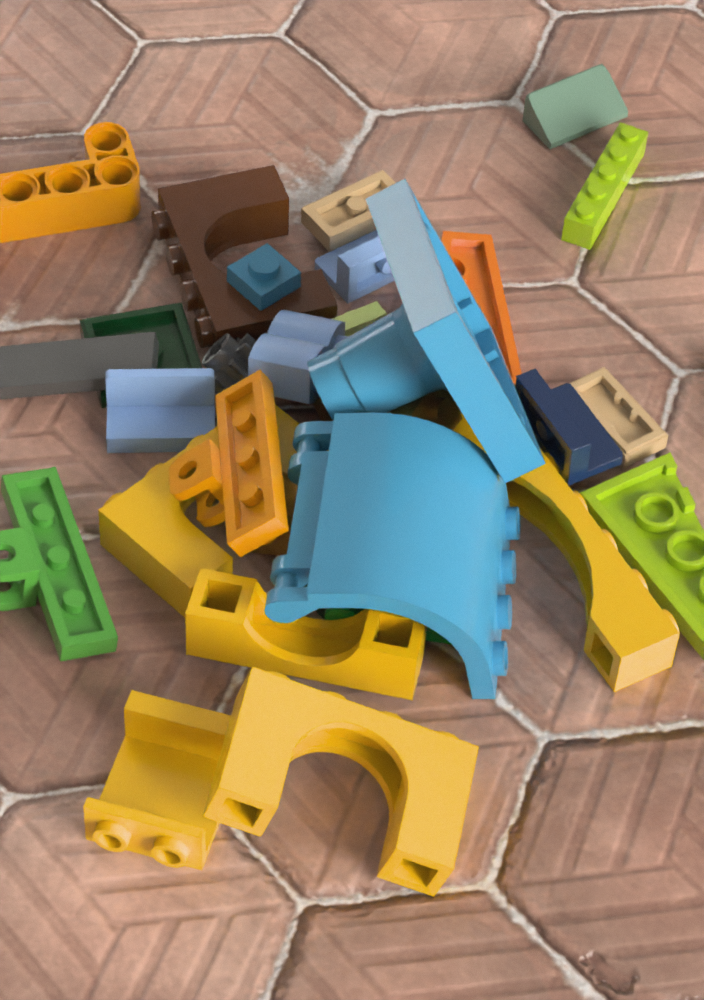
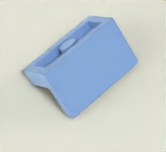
M377 230L315 259V270L322 269L328 284L347 304L394 281Z
M109 369L105 372L107 453L181 452L196 436L205 435L215 428V378L213 369Z

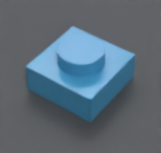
M266 243L227 266V282L262 311L301 287V271Z

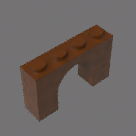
M274 165L158 188V210L151 212L154 233L158 241H166L165 253L168 268L172 276L179 275L181 278V299L187 312L194 310L196 315L194 319L195 332L201 348L208 347L210 349L225 334L231 335L234 339L236 337L242 339L248 333L257 341L262 334L268 332L273 319L281 310L329 319L337 317L338 304L322 269L301 273L300 288L260 311L227 282V274L219 270L211 262L218 254L234 246L288 235L289 196Z

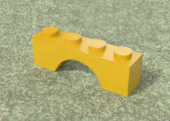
M200 568L185 612L186 655L250 668L253 666L264 671H275L284 675L413 701L424 656L427 626L397 614L372 609H364L360 613L345 619L321 620L303 616L291 623H279L266 616L264 609L267 594L257 579Z

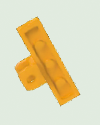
M261 369L215 395L219 448L211 439H208L179 456L169 467L170 493L179 501L195 496L197 502L196 519L204 527H212L225 521L227 544L240 557L262 545L273 542L278 536L289 531L273 383ZM197 467L195 472L190 477L185 479L187 473L193 468ZM216 499L220 501L217 505L212 506Z

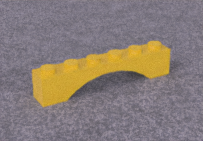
M461 414L463 419L453 431L466 437L486 453L464 415ZM540 449L546 464L506 483L510 507H519L520 515L546 534L563 553L575 573L585 601L587 631L584 652L613 692L672 667L680 634L675 618L668 610L661 609L649 593L642 574L635 568L631 569L618 552L616 542L611 533L599 527L588 512L583 496L578 491L571 490L559 474L554 458L549 453H544Z

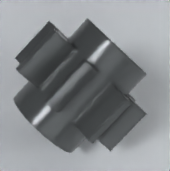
M248 333L242 339L239 337L234 339L229 334L223 335L203 357L202 364L206 368L214 370L215 394L248 377V358L256 342Z

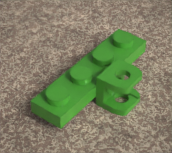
M56 467L2 475L1 493L14 529L0 531V551H9L8 558L0 559V582H8L12 586L8 591L0 592V611L36 606L38 596L60 662L116 652L118 635Z

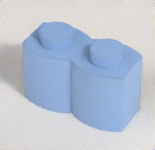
M289 310L279 311L273 319L268 332L262 334L257 339L250 352L248 376L261 369L273 383L274 397L313 404L319 397V394L311 379L307 362L335 348L336 343L349 337L345 336V322Z

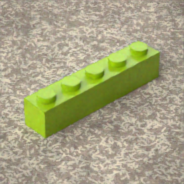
M619 123L564 218L562 241L591 250L645 154L648 131Z

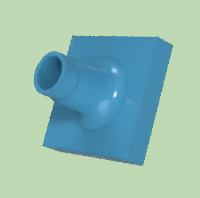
M403 179L366 198L402 304L395 311L336 343L335 348L307 362L314 386L332 420H334V413H387L432 392L448 390L504 483L546 464L493 329L407 180Z

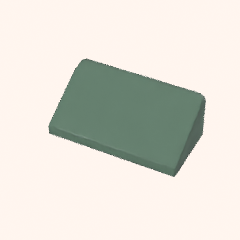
M599 64L529 93L525 98L522 121L549 149H552L628 117L629 111L609 71L603 64Z

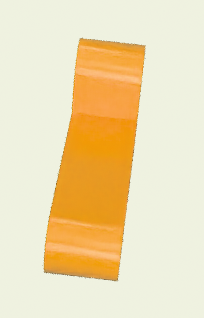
M100 122L89 127L84 134L85 160L1 173L0 243L119 224L130 221L138 216L141 210L139 165L126 129L112 122Z

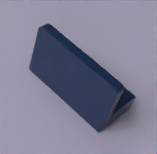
M536 368L516 376L515 387L538 446L544 453L547 452L554 458L559 474L568 486L622 463L623 452L571 384L566 383L550 389Z

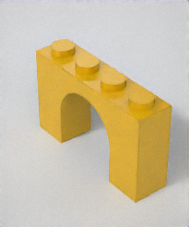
M275 405L283 476H288L290 458L293 454L297 453L293 448L295 428L299 423ZM218 426L205 435L196 436L184 450L167 462L159 463L152 467L143 479L123 493L119 492L112 495L104 503L103 507L98 509L100 545L184 618L200 568L233 574V557L199 530L185 516L184 512L196 498L194 496L179 501L170 493L169 467L179 456L208 439H211L219 448ZM197 467L190 470L185 476V479L190 477L195 472Z
M252 666L234 702L202 817L261 837L278 809L289 763L292 760L315 752H329L345 756L362 765L375 777L387 799L389 822L376 877L434 897L455 867L479 746L459 740L449 732L434 731L403 720L395 713L377 711L349 701L338 693L321 691L292 681L282 673L264 671Z

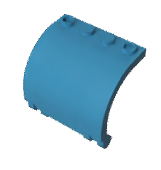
M374 412L334 413L333 421H309L297 425L293 438V448L297 453L293 454L290 458L287 475L291 482L298 485L287 554L277 556L272 562L270 580L275 586L267 593L264 609L266 616L279 623H291L319 608H363L389 612L412 619L436 631L458 651L465 663L472 699H495L497 677L506 676L508 671V647L506 641H501L502 629H511L512 599L511 595H505L506 584H515L516 554L514 550H510V540H519L520 511L519 507H510L506 483H504L489 456L472 441L445 426L402 414Z

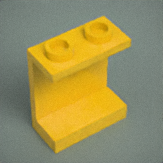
M131 690L124 707L125 737L99 800L87 797L83 806L86 840L93 841L109 851L122 852L127 850L153 857L156 861L168 867L179 868L187 866L202 870L219 826V822L202 816L231 715Z

